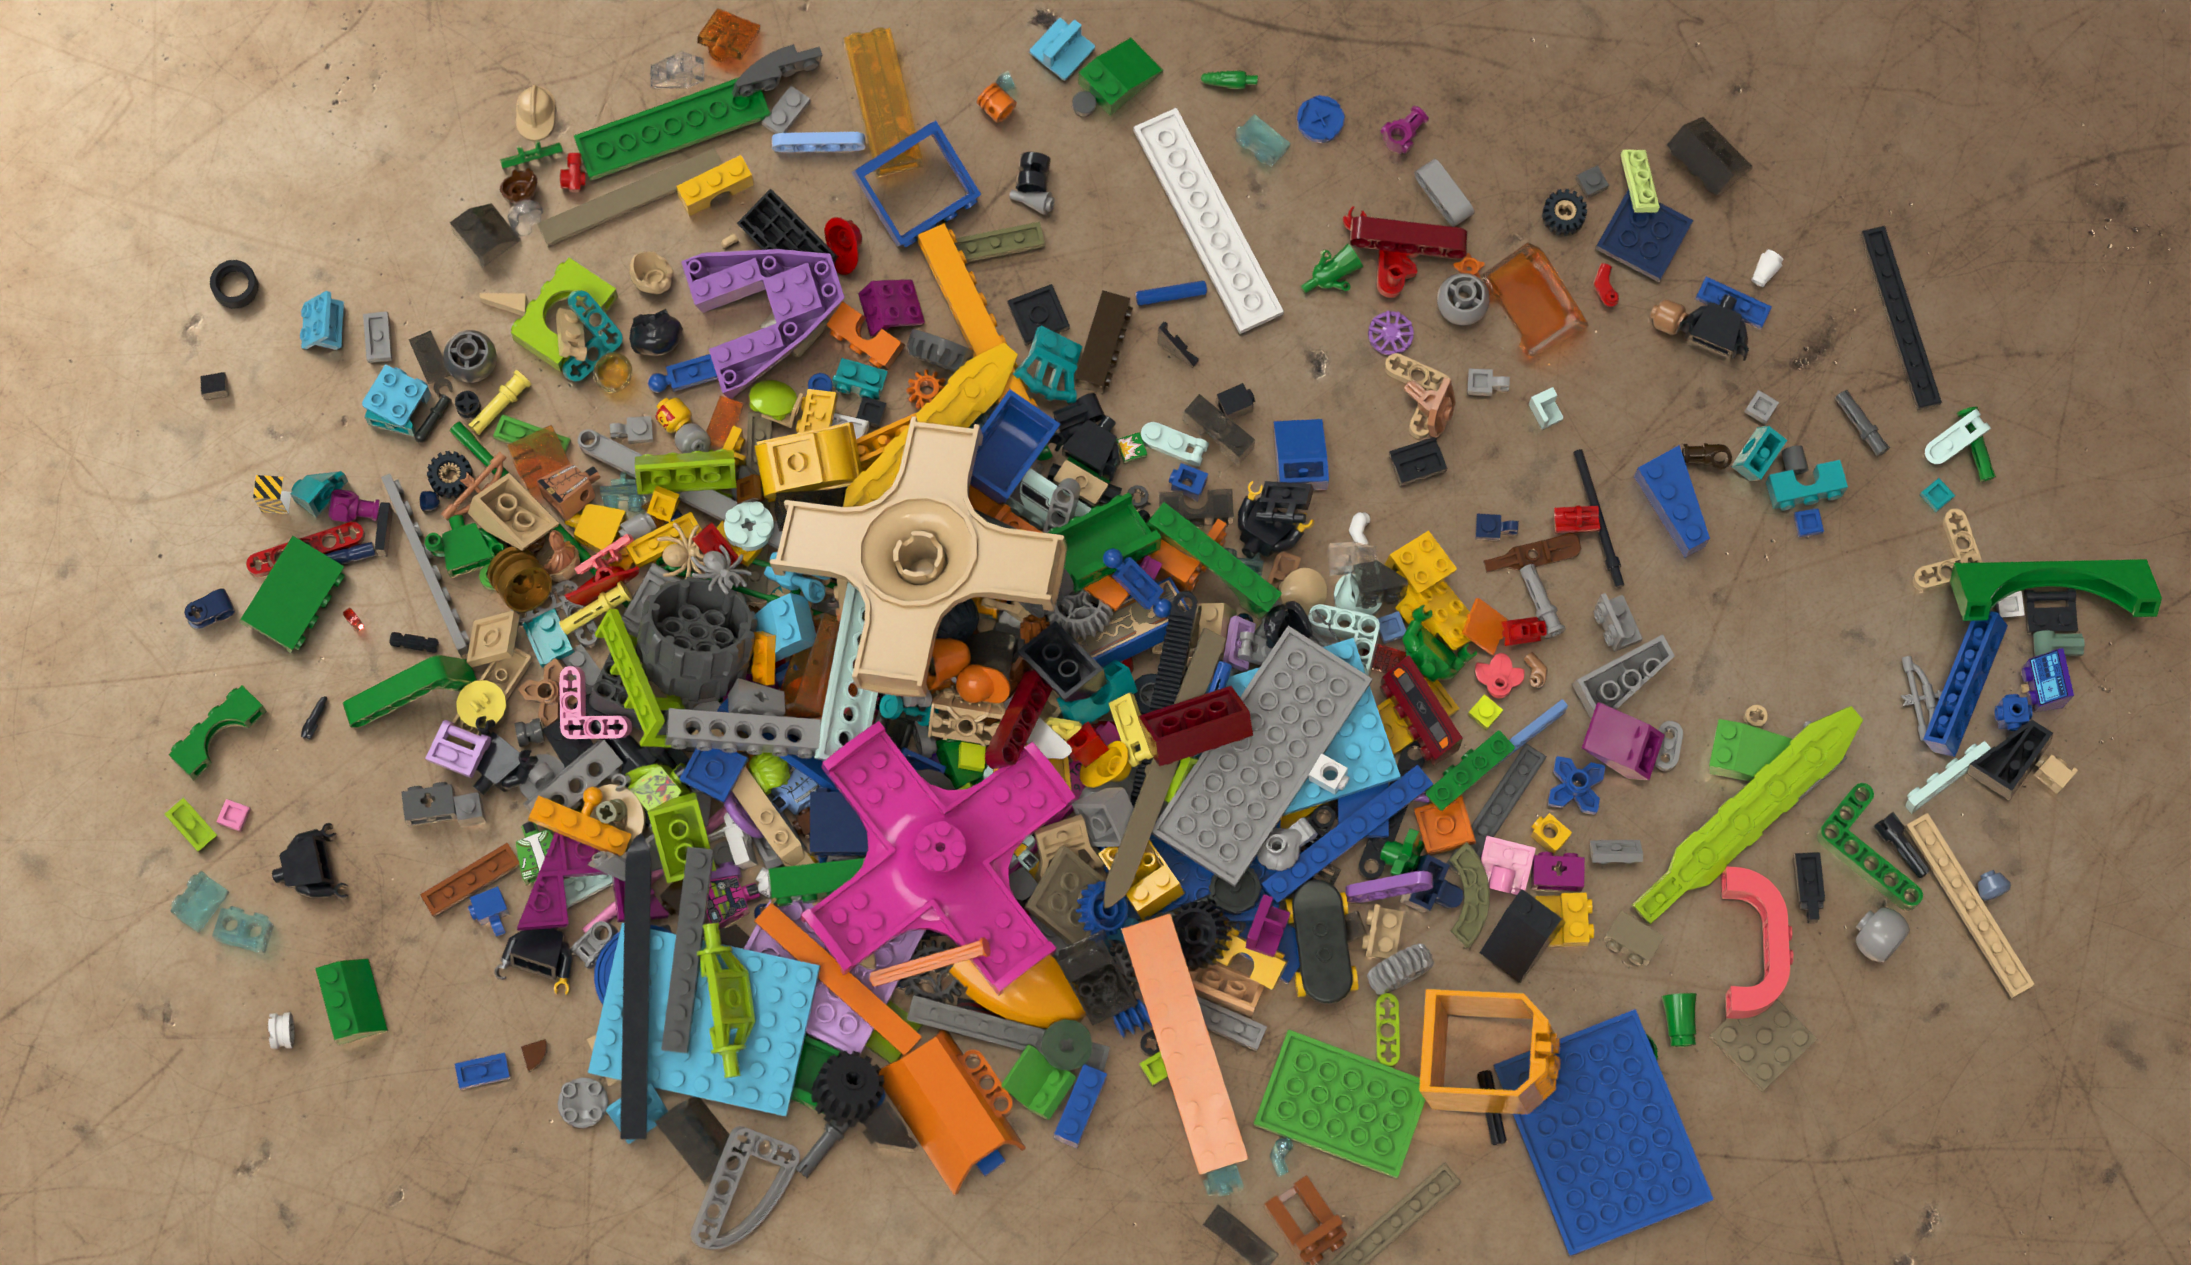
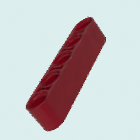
M1358 216L1351 220L1350 244L1359 248L1460 259L1467 255L1468 232L1458 227Z
M1034 669L1024 673L985 752L986 764L991 769H999L1017 763L1053 690Z

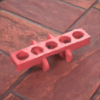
M631 534L624 535L575 567V571L578 575H582L593 567L599 569L609 566L614 561H622V554L618 551L634 541ZM608 553H610L612 556L608 560L602 558Z

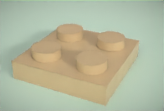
M509 611L475 620L473 622L466 663L471 667L513 657L520 615L516 611Z

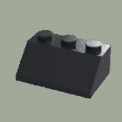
M1057 621L1053 622L1017 651L1065 702L1088 699L1107 684L1104 669Z

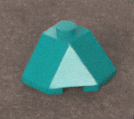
M342 471L306 475L302 480L296 481L290 494L297 504L317 518L329 505L331 492L336 489H342L349 481Z

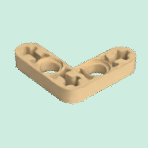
M1398 353L1389 355L1385 362V372L1387 375L1406 384L1408 381L1414 380L1411 377V373L1414 370H1421L1425 378L1416 382L1426 391L1430 389L1438 392L1435 383L1438 384L1440 381H1443L1444 377L1450 379L1446 374ZM1396 361H1399V366L1401 368L1393 370L1392 364H1394ZM1407 365H1409L1410 368L1408 369L1407 376L1403 375ZM1429 375H1431L1433 377L1429 383V386H1427L1425 384L1428 381ZM1418 407L1411 419L1409 433L1415 439H1424L1429 435L1428 417ZM1422 416L1427 418L1424 424L1425 429L1418 432L1415 425H1419Z
M1951 509L1943 518V527L1954 558L1917 569L1913 575L1912 582L1918 590L1927 591L1949 585L1951 578H1945L1941 574V568L1948 566L1953 569L1954 563H1968V561L1970 563H1983L1967 516L1962 510ZM1952 516L1955 519H1960V522L1957 524L1960 532L1955 535L1953 533L1957 530L1956 525L1949 522ZM1961 537L1967 539L1969 548L1960 549L1956 544V540ZM1935 570L1936 577L1930 578L1927 584L1924 581H1919L1922 574L1925 577L1932 576Z

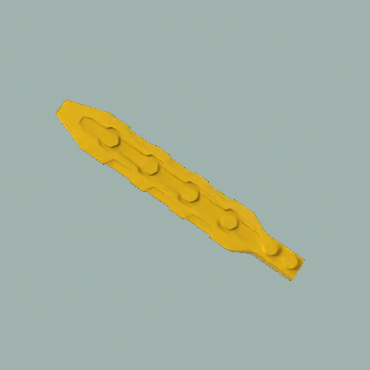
M1004 342L966 361L965 365L961 366L951 376L948 384L930 403H926L916 414L918 422L968 428L981 413L984 414L1002 395L1018 354ZM909 425L898 437H894L876 461L866 471H862L847 487L843 507L866 505L879 499L892 487L900 469Z

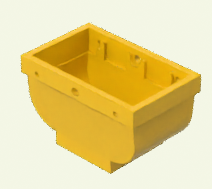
M853 422L763 440L754 445L764 498H767L768 502L848 487L862 472Z

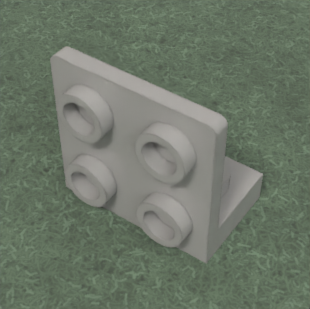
M1606 593L1601 594L1593 612L1597 623H1602L1605 630L1603 635L1607 645L1612 646L1614 652L1641 642L1643 638L1624 596L1621 595L1609 600Z

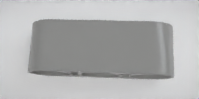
M1433 159L1414 172L1419 185L1452 227H1455L1474 214L1471 203L1438 160Z
M1066 478L1054 490L1043 533H1047L1054 527L1060 528L1074 518L1080 495V485L1076 480ZM1062 489L1067 490L1071 496L1065 495ZM1057 511L1063 513L1065 518L1060 517Z

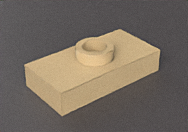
M1065 460L1053 479V483L1059 485L1066 478L1076 480L1080 485L1079 498L1096 507L1108 488L1107 483L1068 460Z

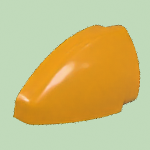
M1050 955L1043 958L1004 988L1003 993L999 996L971 960L956 963L949 971L963 986L968 987L966 994L975 1002L1006 1019L1021 1024L1048 1028L1052 1023L1062 1019L1081 1022L1088 1013V1006L1080 992L1058 962Z

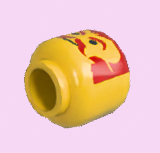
M676 397L671 399L664 398L658 403L655 417L668 433H677L683 425L692 422L690 420L692 416L691 410L681 399Z

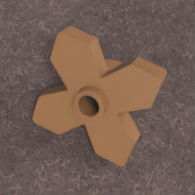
M553 659L544 666L543 680L538 682L529 679L518 688L527 701L541 702L538 717L545 726H549L560 719V673L565 666L559 659ZM568 688V692L577 691V688ZM572 695L567 703L574 706L578 699Z

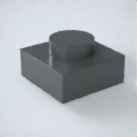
M1598 165L1576 175L1575 178L1586 198L1596 195L1609 187Z

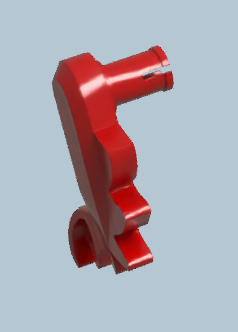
M1354 206L1349 210L1347 217L1343 216V224L1349 231H1351V220L1354 218L1352 216ZM1361 211L1360 216L1367 217L1365 212ZM1379 250L1377 289L1380 294L1388 298H1394L1402 292L1405 279L1416 277L1417 267L1409 258H1416L1418 254Z

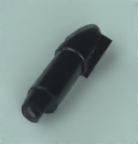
M326 696L319 699L309 718L306 719L301 732L302 738L308 740L312 738L318 727L317 722L326 708Z

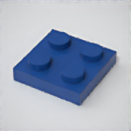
M696 747L679 780L725 804L748 758L737 752L726 753L722 749L713 748L710 751H700Z

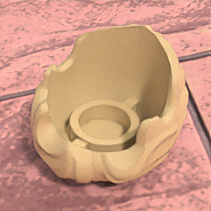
M644 251L634 255L629 265L633 284L639 290L646 293L661 294L667 291L672 284L671 277L673 276V269L668 261L654 251Z

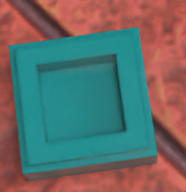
M1940 478L1920 493V496L1935 512H1938L1956 496Z

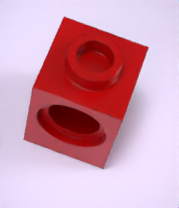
M1089 721L1067 740V744L1072 748L1070 757L1074 762L1079 760L1085 768L1110 750Z

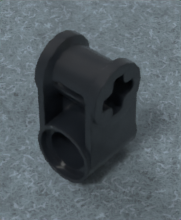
M1318 806L1308 820L1318 835L1304 845L1307 848L1330 832L1335 820V813L1330 806ZM1320 813H1326L1329 815L1330 821L1322 824L1318 822L1316 816Z

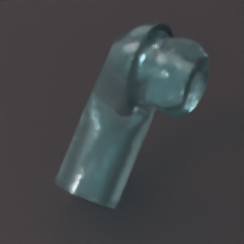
M1289 1138L1278 1139L1270 1153V1159L1277 1177L1289 1173L1284 1160L1287 1152L1293 1148V1142Z

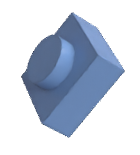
M1399 611L1377 618L1380 623V636L1383 644L1403 638L1406 628Z

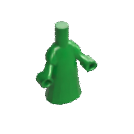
M1348 243L1332 258L1329 250L1324 249L1320 253L1319 263L1313 269L1312 278L1300 286L1305 294L1317 286L1324 289H1331L1333 287L1348 291L1351 288L1348 281L1338 282L1336 280L1357 269L1363 268L1362 262Z

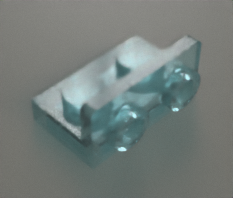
M1255 114L1242 127L1239 126L1236 129L1235 138L1238 144L1245 149L1249 148L1255 153V157L1261 163H1267L1271 167L1290 148V142Z
M202 871L198 875L194 874L187 883L188 888L182 895H178L171 904L172 909L170 910L176 918L198 933L229 894L227 889L209 878Z

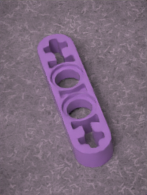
M1416 871L1347 885V902L1363 903L1429 890L1433 886L1432 873Z

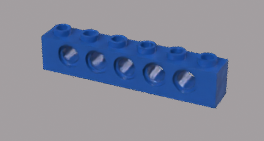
M1990 611L1988 620L1971 621L1923 738L1925 743L1935 753L1953 757L1957 754L2008 627L1998 612Z

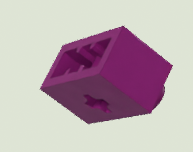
M1539 852L1538 855H1534L1531 869V890L1582 892L1584 888L1585 857H1578L1576 853H1564L1563 856H1553L1552 852ZM1555 867H1559V871L1562 872L1560 876L1557 875L1556 871H1553Z

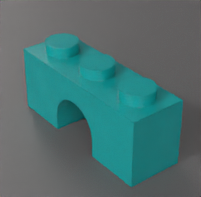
M1841 460L1817 464L1813 470L1815 483L1809 486L1800 484L1796 480L1793 470L1770 474L1766 480V486L1773 509L1789 510L1794 508L1796 504L1812 505L1819 502V499L1828 498V500H1836L1841 498L1848 488Z
M1116 659L1103 667L1107 684L1088 699L1065 702L1061 697L1057 698L1064 719L1080 722L1082 726L1088 721L1092 723L1111 710L1108 703L1128 693H1136L1138 690L1129 667Z

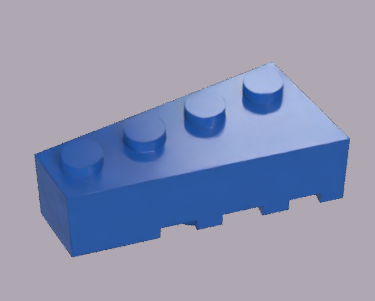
M1680 445L1638 467L1634 478L1682 555L1686 558L1706 547L1710 537Z

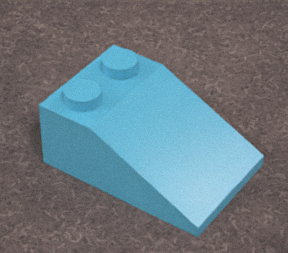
M789 593L769 602L756 613V632L764 631L776 636L775 662L818 644L809 603L804 596Z

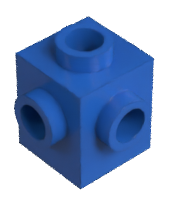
M2018 694L2005 695L1995 706L1994 710L1995 720L1998 721V729H2007L2008 731H2017L2032 719L2033 714L2032 706L2028 705L2027 697H2019Z

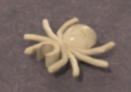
M673 523L683 542L678 538L669 536L658 537L657 540L678 543L667 546L663 551L662 558L667 565L681 568L674 572L664 573L663 577L676 576L683 572L686 567V578L690 577L692 567L698 574H703L691 560V557L694 556L699 563L705 566L703 562L704 555L700 554L699 547L692 540L699 526L696 525L692 529L687 541L679 525Z

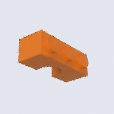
M842 301L826 324V326L832 329L829 334L841 342L844 338L851 342L849 348L859 355L865 352L871 356L868 361L879 369L882 366L889 369L905 347V344L883 329L873 339H863L860 330L866 317Z

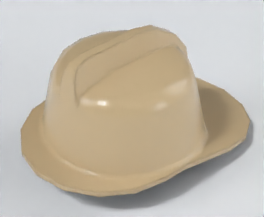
M532 85V87L524 90L518 97L516 107L517 129L528 140L536 141L547 137L554 126V96L546 88Z

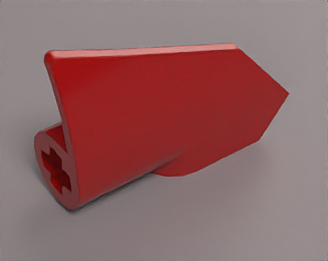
M620 566L601 567L596 571L595 576L578 587L577 590L565 594V598L577 605L587 606L597 600L600 593H606L618 586V582L628 583L639 575L640 569L638 566L626 571Z

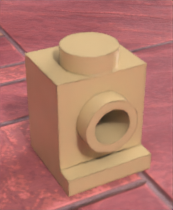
M2045 754L2036 764L2039 769L2034 775L2058 794L2078 770L2075 767L2070 770L2067 763L2060 757L2053 755L2049 757Z

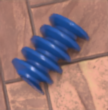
M1135 999V1007L1130 1002H1127L1125 1011L1121 1006H1117L1116 1015L1111 1011L1115 1026L1122 1038H1126L1127 1029L1134 1035L1135 1026L1144 1031L1145 1022L1152 1027L1145 1002L1143 1004L1140 999Z

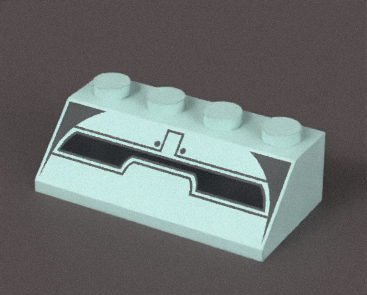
M1030 468L1005 504L1011 507V512L1018 516H1024L1032 526L1044 530L1052 494L1057 485ZM1062 489L1065 495L1071 496L1069 493ZM1078 500L1074 517H1081L1089 513L1091 508ZM1057 511L1060 517L1065 518L1063 513Z

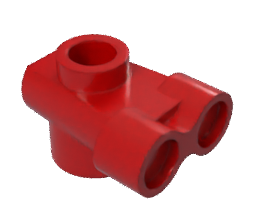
M568 153V169H560V188L569 189V192H580V186H585V172H580L581 153Z

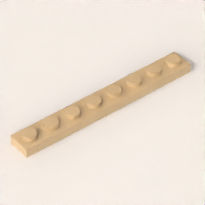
M1926 813L1906 824L1907 832L2011 999L2033 987L2035 984L1929 814Z

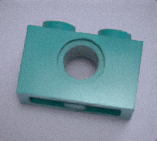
M1770 426L1757 427L1731 467L1749 481L1761 480L1787 442V439Z

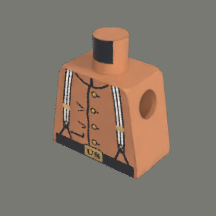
M569 464L536 481L543 498L567 521L583 509L586 504L594 500L595 493L591 484L601 479L593 466L582 473L574 464Z

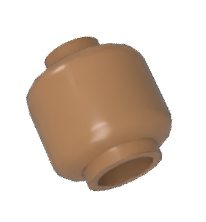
M1663 300L1659 305L1653 307L1650 317L1653 319V325L1657 330L1674 335L1677 334L1675 331L1680 322L1684 321L1689 314L1686 313L1683 305L1670 300Z

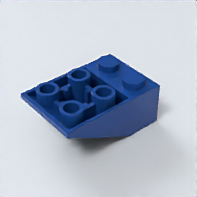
M1322 419L1274 421L1278 482L1312 484L1314 490H1327L1329 473Z

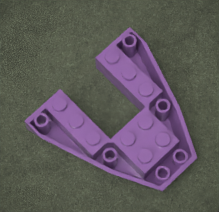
M783 249L709 252L681 261L694 304L702 313L766 289L777 324L709 349L722 393L730 401L790 355L845 298L831 254Z

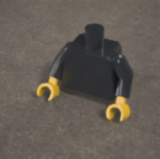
M1254 481L1250 482L1248 485L1249 495L1244 497L1238 511V528L1242 532L1239 539L1245 543L1242 553L1252 559L1258 552L1265 557H1269L1273 553L1278 554L1292 549L1304 535V529L1313 527L1314 519L1307 525L1299 523L1298 527L1297 523L1296 525H1287L1286 522L1266 524L1265 521H1258L1256 519L1257 511H1266L1267 508L1261 507L1260 498L1257 501L1255 500L1256 495L1261 494L1263 486L1261 484L1260 490L1254 493L1251 491Z

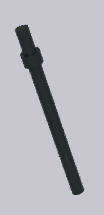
M1579 449L1574 451L1573 454L1589 505L1598 506L1600 531H1598L1606 557L1604 562L1607 571L1611 573L1615 588H1621L1625 586L1620 572L1621 563L1619 557L1615 556L1583 450Z

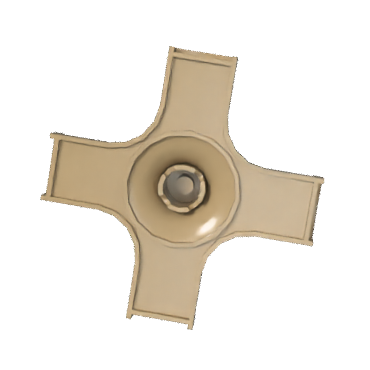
M911 417L900 469L892 487L879 499L866 505L837 507L785 500L784 502L787 515L776 559H771L770 561L774 574L785 576L787 571L843 579L855 587L864 600L865 622L852 675L857 688L888 695L926 697L928 689L926 680L941 620L955 605L973 597L1040 604L1044 610L1054 611L1067 552L1064 535L1010 529L988 523L974 511L970 503V481L978 446H981L983 441L980 425L975 424L974 429L918 422L917 417Z

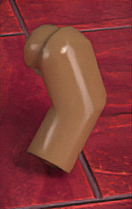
M1531 652L1523 659L1532 669L1529 682L1531 686L1541 688L1546 682L1547 667Z

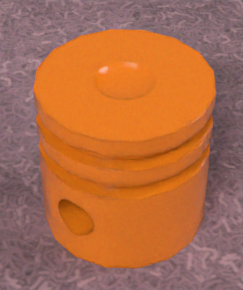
M992 83L980 94L976 104L981 106L996 123H1000L1013 112L1017 102L999 87L997 83Z

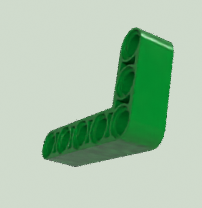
M443 655L427 658L344 701L343 707L351 728L364 726L437 688L461 692L466 685L477 681L473 667L466 663L467 659Z
M1859 783L1852 788L1817 832L1818 842L1900 909L1905 911L1913 910L1923 899L1922 889L1848 830L1874 798L1872 787L1866 783ZM1855 792H1862L1866 796V801H1859L1855 796ZM1846 810L1849 812L1851 819H1843L1840 816V811ZM1825 829L1833 830L1836 838H1828L1825 835ZM1844 845L1853 846L1855 854H1848L1844 849ZM1869 860L1873 862L1875 870H1868L1864 865V861ZM1890 876L1893 878L1895 886H1888L1884 881V877ZM1910 892L1913 894L1915 902H1908L1904 897V893Z

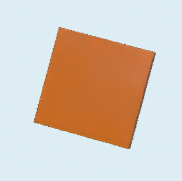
M1462 795L1443 811H1440L1433 803L1414 808L1427 855L1432 856L1461 848L1466 842L1469 845L1476 843Z

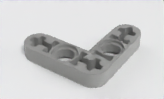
M566 580L552 586L548 596L553 601L551 607L547 609L537 607L538 613L534 614L533 610L526 612V618H522L520 615L518 624L522 625L525 622L527 624L533 621V618L553 608L556 611L564 609L567 617L571 616L574 609L584 608L585 606L568 601L565 595H563L565 588L577 590L578 586L576 583ZM555 592H557L558 596L563 595L559 597L561 602L558 604L553 594ZM592 619L591 623H586V626L590 633H595L597 627ZM582 627L574 630L578 642L583 647L591 648L598 644L600 638H596L594 634L592 635V640L588 641L587 638H583L585 634Z

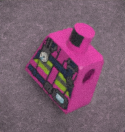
M737 876L710 880L706 911L710 924L719 923V928H724L748 915L750 912L746 901L760 897L756 883L741 887Z

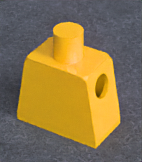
M586 504L582 515L576 513L569 520H565V525L576 528L574 537L578 543L598 553L616 541L619 534L618 531L621 529L620 524L627 521L626 511L621 509ZM608 553L607 555H605V556H603V557L606 558V559H608L611 554Z

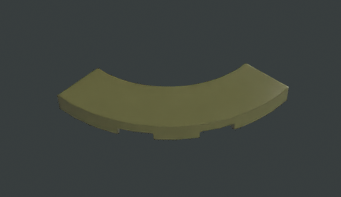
M1466 842L1449 859L1457 869L1464 887L1463 909L1457 923L1450 932L1469 949L1485 924L1489 910L1490 890L1485 868L1477 853Z

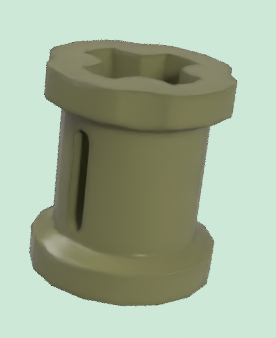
M620 799L604 801L597 806L596 815L599 821L606 824L612 821H621L627 815V806Z

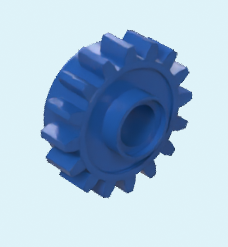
M1105 881L1089 884L1087 890L1081 891L1084 898L1077 899V902L1081 904V908L1076 909V912L1082 915L1078 922H1085L1083 930L1091 931L1092 936L1109 937V935L1118 934L1117 929L1124 928L1123 923L1125 920H1128L1129 906H1127L1126 896L1109 908L1104 907Z

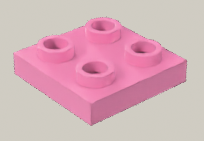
M1486 836L1481 862L1487 874L1489 888L1518 895L1521 889L1525 891L1536 848Z

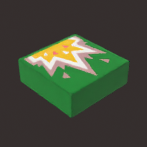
M1140 432L1117 439L1124 464L1147 457V451Z

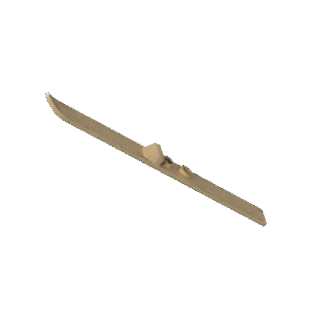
M719 729L711 731L717 737L723 736ZM696 730L695 732H693L691 735H696V734H698V733H699L698 730ZM744 767L732 792L784 866L814 864L800 841L795 837L748 769ZM818 898V901L815 902V903H812V905H813V906L817 905L819 902H821V901H822L823 899H825V898ZM873 953L859 965L869 970H875L877 965L875 954Z

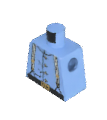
M788 764L790 770L788 784L772 788L771 792L775 798L771 803L779 814L785 808H788L794 815H798L800 811L810 807V792H816V788L823 787Z

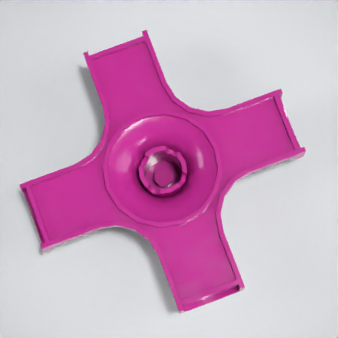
M880 721L861 732L822 762L824 772L860 817L867 831L868 839L866 858L862 868L854 877L813 908H808L801 914L802 922H807L840 965L843 975L847 974L893 938L911 930L929 929L947 935L958 946L980 941L981 937H985L990 945V956H980L970 960L998 996L1003 993L1004 988L1043 958L1055 954L1056 947L1045 938L1017 902L1009 886L1008 868L1016 849L1026 838L1072 805L1076 798L1054 766L1033 742L1024 747L1016 764L999 768L982 782L968 789L945 790L931 785L924 780L887 735Z

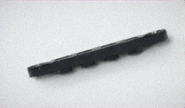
M1418 741L1412 742L1402 750L1397 763L1401 777L1417 765L1421 769L1423 768L1425 763L1423 756L1418 760H1412L1407 754L1408 750L1413 747L1418 748V750L1421 748ZM1408 805L1389 819L1388 838L1368 839L1358 866L1360 875L1366 880H1375L1383 873L1386 864L1385 861L1380 859L1382 849L1387 841H1395ZM1368 861H1374L1378 865V871L1368 873L1364 869V864Z

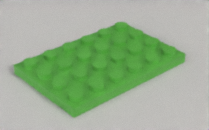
M1288 1029L1253 1125L1397 1179L1425 1099L1419 1091L1420 1078Z

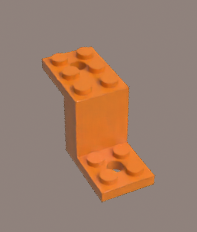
M1217 519L1207 534L1222 547L1226 543V540H1224L1227 536L1225 532L1226 523ZM1162 539L1160 549L1148 555L1162 563L1155 579L1162 581L1171 577L1179 592H1193L1199 582L1198 577L1201 571L1206 572L1208 570L1207 567L1193 557L1190 558ZM1144 558L1136 561V563L1140 565Z

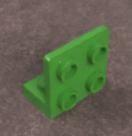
M1027 1045L1001 1084V1087L1030 1112L1049 1120L1077 1077L1067 1070L1053 1067L1036 1048Z

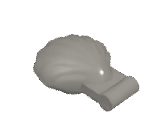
M1305 817L1299 819L1288 829L1274 828L1257 854L1258 861L1269 870H1287L1296 864L1301 847L1316 838L1318 834Z

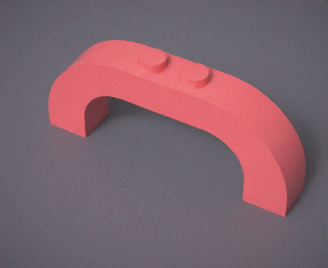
M1726 867L1721 874L1722 899H1737L1750 903L1759 912L1763 927V981L1751 987L1731 986L1725 994L1726 1018L1744 1019L1754 1017L1766 1011L1775 1003L1785 989L1789 979L1790 965L1793 963V950L1789 949V941L1792 939V926H1788V913L1785 901L1771 881L1750 869Z

